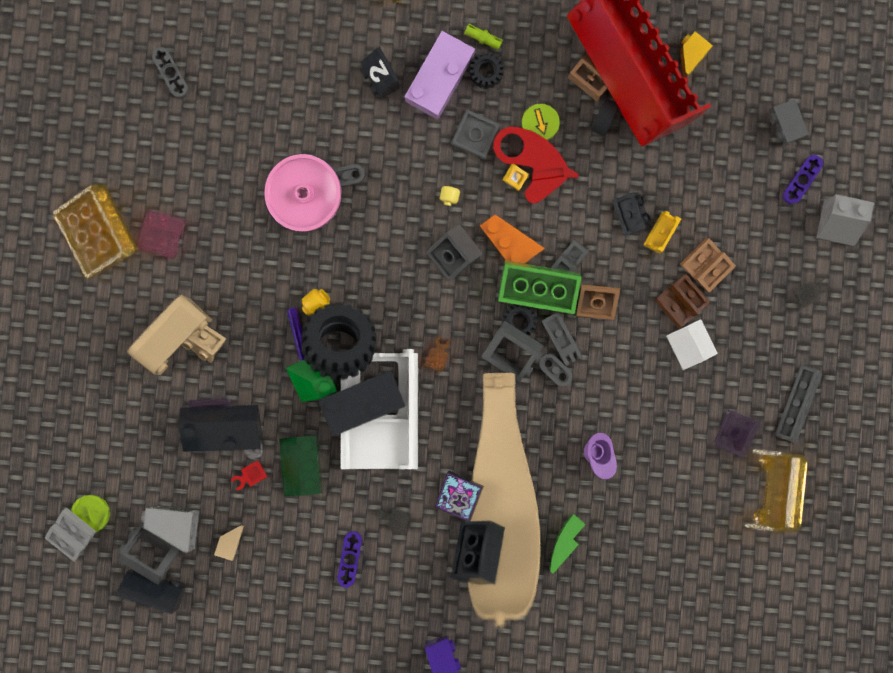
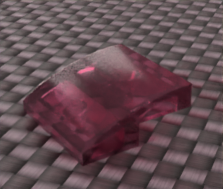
M148 209L137 249L174 259L177 254L179 239L182 237L185 219Z

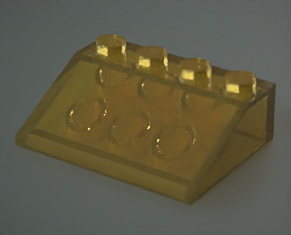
M105 183L88 186L52 212L86 280L119 264L139 251Z

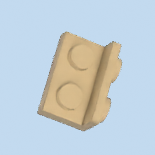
M206 326L201 332L199 330L193 332L181 345L185 349L195 352L200 359L211 363L215 354L225 343L226 338Z

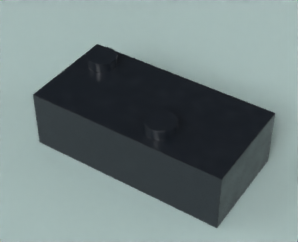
M391 370L318 400L333 437L405 407Z
M258 405L180 408L178 427L183 452L261 449L262 428Z

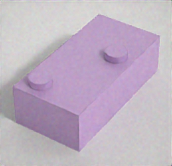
M441 31L407 91L405 102L438 120L472 61L475 49Z

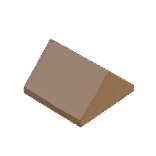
M581 284L576 316L614 320L620 288Z

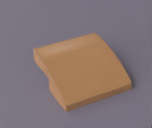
M705 238L680 263L684 270L708 293L736 267L710 238Z

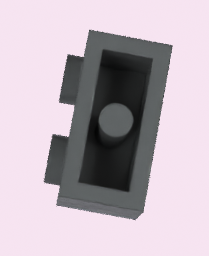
M795 99L775 106L769 111V119L772 124H775L777 129L776 137L779 142H782L783 146L809 135Z

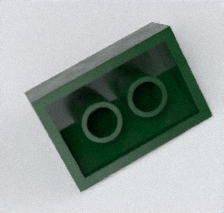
M318 435L279 439L284 496L323 493Z

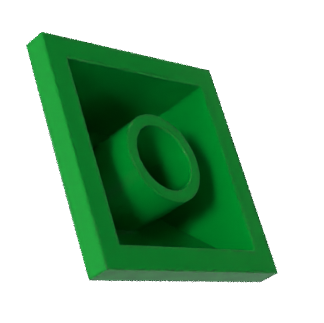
M305 360L286 367L301 402L318 400L337 392L334 380L330 379L331 377L327 375L325 378L320 376L319 371L314 372L311 369V364L307 365Z

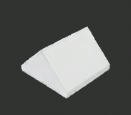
M701 319L666 336L683 370L718 354Z

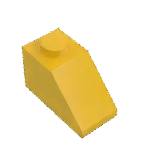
M696 31L692 36L688 34L681 42L683 44L680 50L682 76L686 78L713 46Z

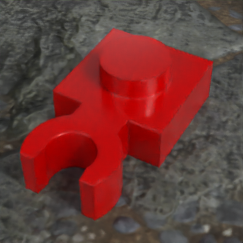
M259 460L241 470L242 476H234L231 481L240 480L241 485L236 490H241L247 482L251 487L268 476Z

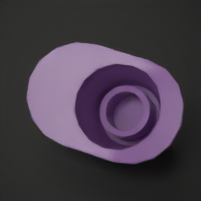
M604 433L593 435L584 447V456L591 464L592 470L597 477L609 479L613 477L617 469L612 441Z

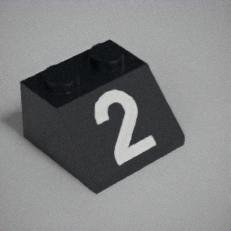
M380 47L376 48L361 62L362 69H360V72L364 79H369L372 84L369 88L373 95H378L382 99L400 89L399 80Z

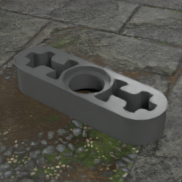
M163 47L156 48L152 53V58L171 93L176 98H185L189 93V87L167 49ZM159 53L165 55L164 59L168 64L164 65L161 59H158ZM169 68L176 70V74L172 78L166 77V71ZM175 81H177L181 87H184L182 89L183 92L181 94L179 92H175L177 90V87L174 84Z

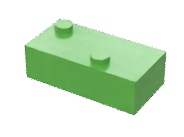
M504 260L498 301L575 314L582 276L577 272Z

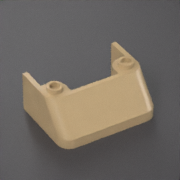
M180 295L135 341L127 352L154 375H161L168 367L167 359L193 332L197 330L201 332L208 325L207 321L211 322L212 319L191 299Z

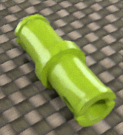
M470 23L464 35L479 41V44L482 45L484 43L497 51L503 39L488 33V30L485 29L483 31Z

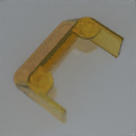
M753 449V453L762 454L759 462L763 470H767L764 508H760L755 512L753 517L754 524L745 523V527L773 532H798L801 526L807 470L806 457L798 454Z

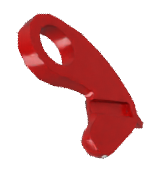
M510 126L500 130L494 138L493 150L496 157L504 164H515L533 168L531 185L525 191V197L530 203L536 204L564 183L568 177L578 178L579 176L575 171L568 168L560 153L549 141L531 130ZM515 134L522 139L524 147L519 156L508 157L501 151L500 144L506 135Z

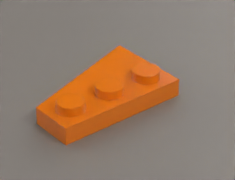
M493 215L480 225V228L507 261L527 263L545 249L497 215Z

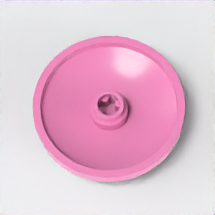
M306 154L293 155L279 162L270 172L265 184V201L270 214L282 226L295 231H312L327 224L336 214L341 202V185L336 172L322 159Z

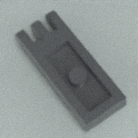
M558 312L541 321L565 366L569 365L566 359L568 356L572 363L576 361L573 356L574 353H576L579 359L583 358Z

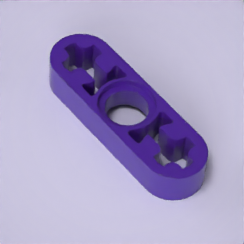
M811 155L801 165L783 192V200L787 204L793 205L801 200L823 166V161L819 156ZM813 160L816 161V164H815V165H816L817 167H814L813 169H811L810 172L803 170V169L808 170L809 167L811 166V163H810V162H812ZM799 175L807 177L808 182L806 185H801L798 182ZM796 187L799 188L794 195L796 198L790 200L788 192L791 193Z
M357 531L347 533L343 543L337 580L342 587L346 588L352 586L356 578L362 544V536ZM352 535H356V539H359V542H355L353 548L357 549V552L353 550L346 551V547L350 548L351 541H348V538H351ZM346 554H353L355 556L353 564L349 565L344 561ZM343 566L354 568V571H349V577L352 580H349L348 583H344V579H341V576L346 574V569H342Z

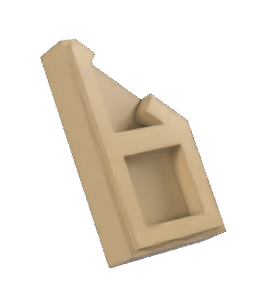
M241 525L220 536L214 555L233 561L244 526Z

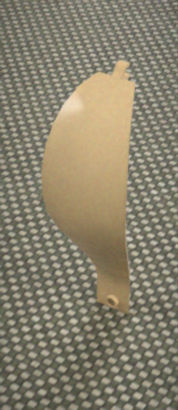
M485 373L483 374V417L472 481L483 485L484 488L471 521L490 520L505 527L495 585H480L468 582L472 605L477 615L483 619H496V627H504L505 619H518L525 616L533 603L540 566V525L534 487L516 417L515 374Z

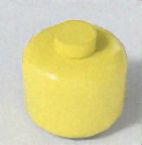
M443 186L440 200L447 206L457 204L460 190L450 186Z

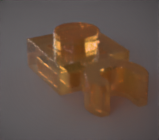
M438 336L436 338L437 348H430L424 366L443 372L449 355L444 350L449 347L450 340H447L446 345H440L441 337Z

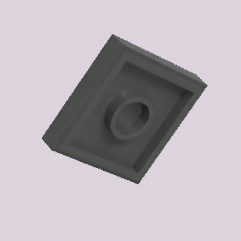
M466 109L451 145L485 160L501 124Z

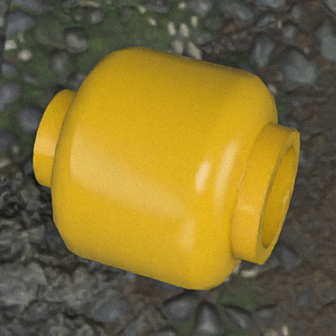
M312 289L302 299L303 312L310 316V314L315 313L316 309H324V305L330 304V297L322 289Z

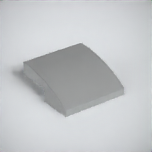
M65 508L55 524L50 527L45 539L75 562L87 547L96 531L69 509Z

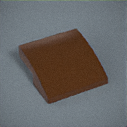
M686 274L654 300L678 329L682 328L710 304V301Z

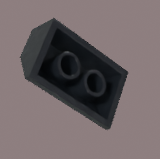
M490 520L461 522L451 579L480 585H495L505 527Z
M130 569L126 572L115 596L172 614L179 609L186 587L181 585L182 582L173 579L169 582L162 578L160 583L156 584Z

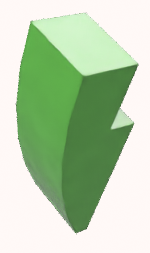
M573 513L564 523L554 543L549 570L552 573L560 567L579 545L573 538L586 524Z

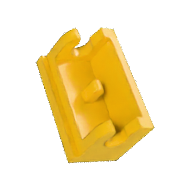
M668 211L662 212L643 245L661 254L681 218L671 216Z

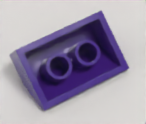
M448 635L426 642L425 649L432 673H459L458 670H462L459 659H455L453 651H456L453 639L449 640Z

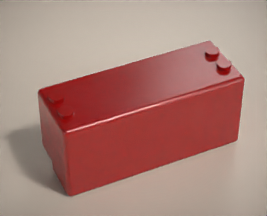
M581 0L567 14V19L641 146H646L689 125L711 107L710 103L702 107L698 105V96L690 91L687 85L688 79L682 77L677 68L679 66L678 62L672 60L668 53L669 46L663 44L658 35L660 33L659 29L653 27L649 20L650 13L644 11L639 2L640 0ZM633 7L637 8L638 17L634 15ZM643 23L646 24V26H647V28H648V32H647V33H645V32L643 31V28H642V24H643ZM652 40L656 41L657 49L653 48ZM662 56L665 57L667 61L666 66L663 65L661 61ZM671 72L675 74L676 82L672 81ZM680 89L685 91V99L681 96ZM690 105L693 106L695 109L692 112H690L689 109Z

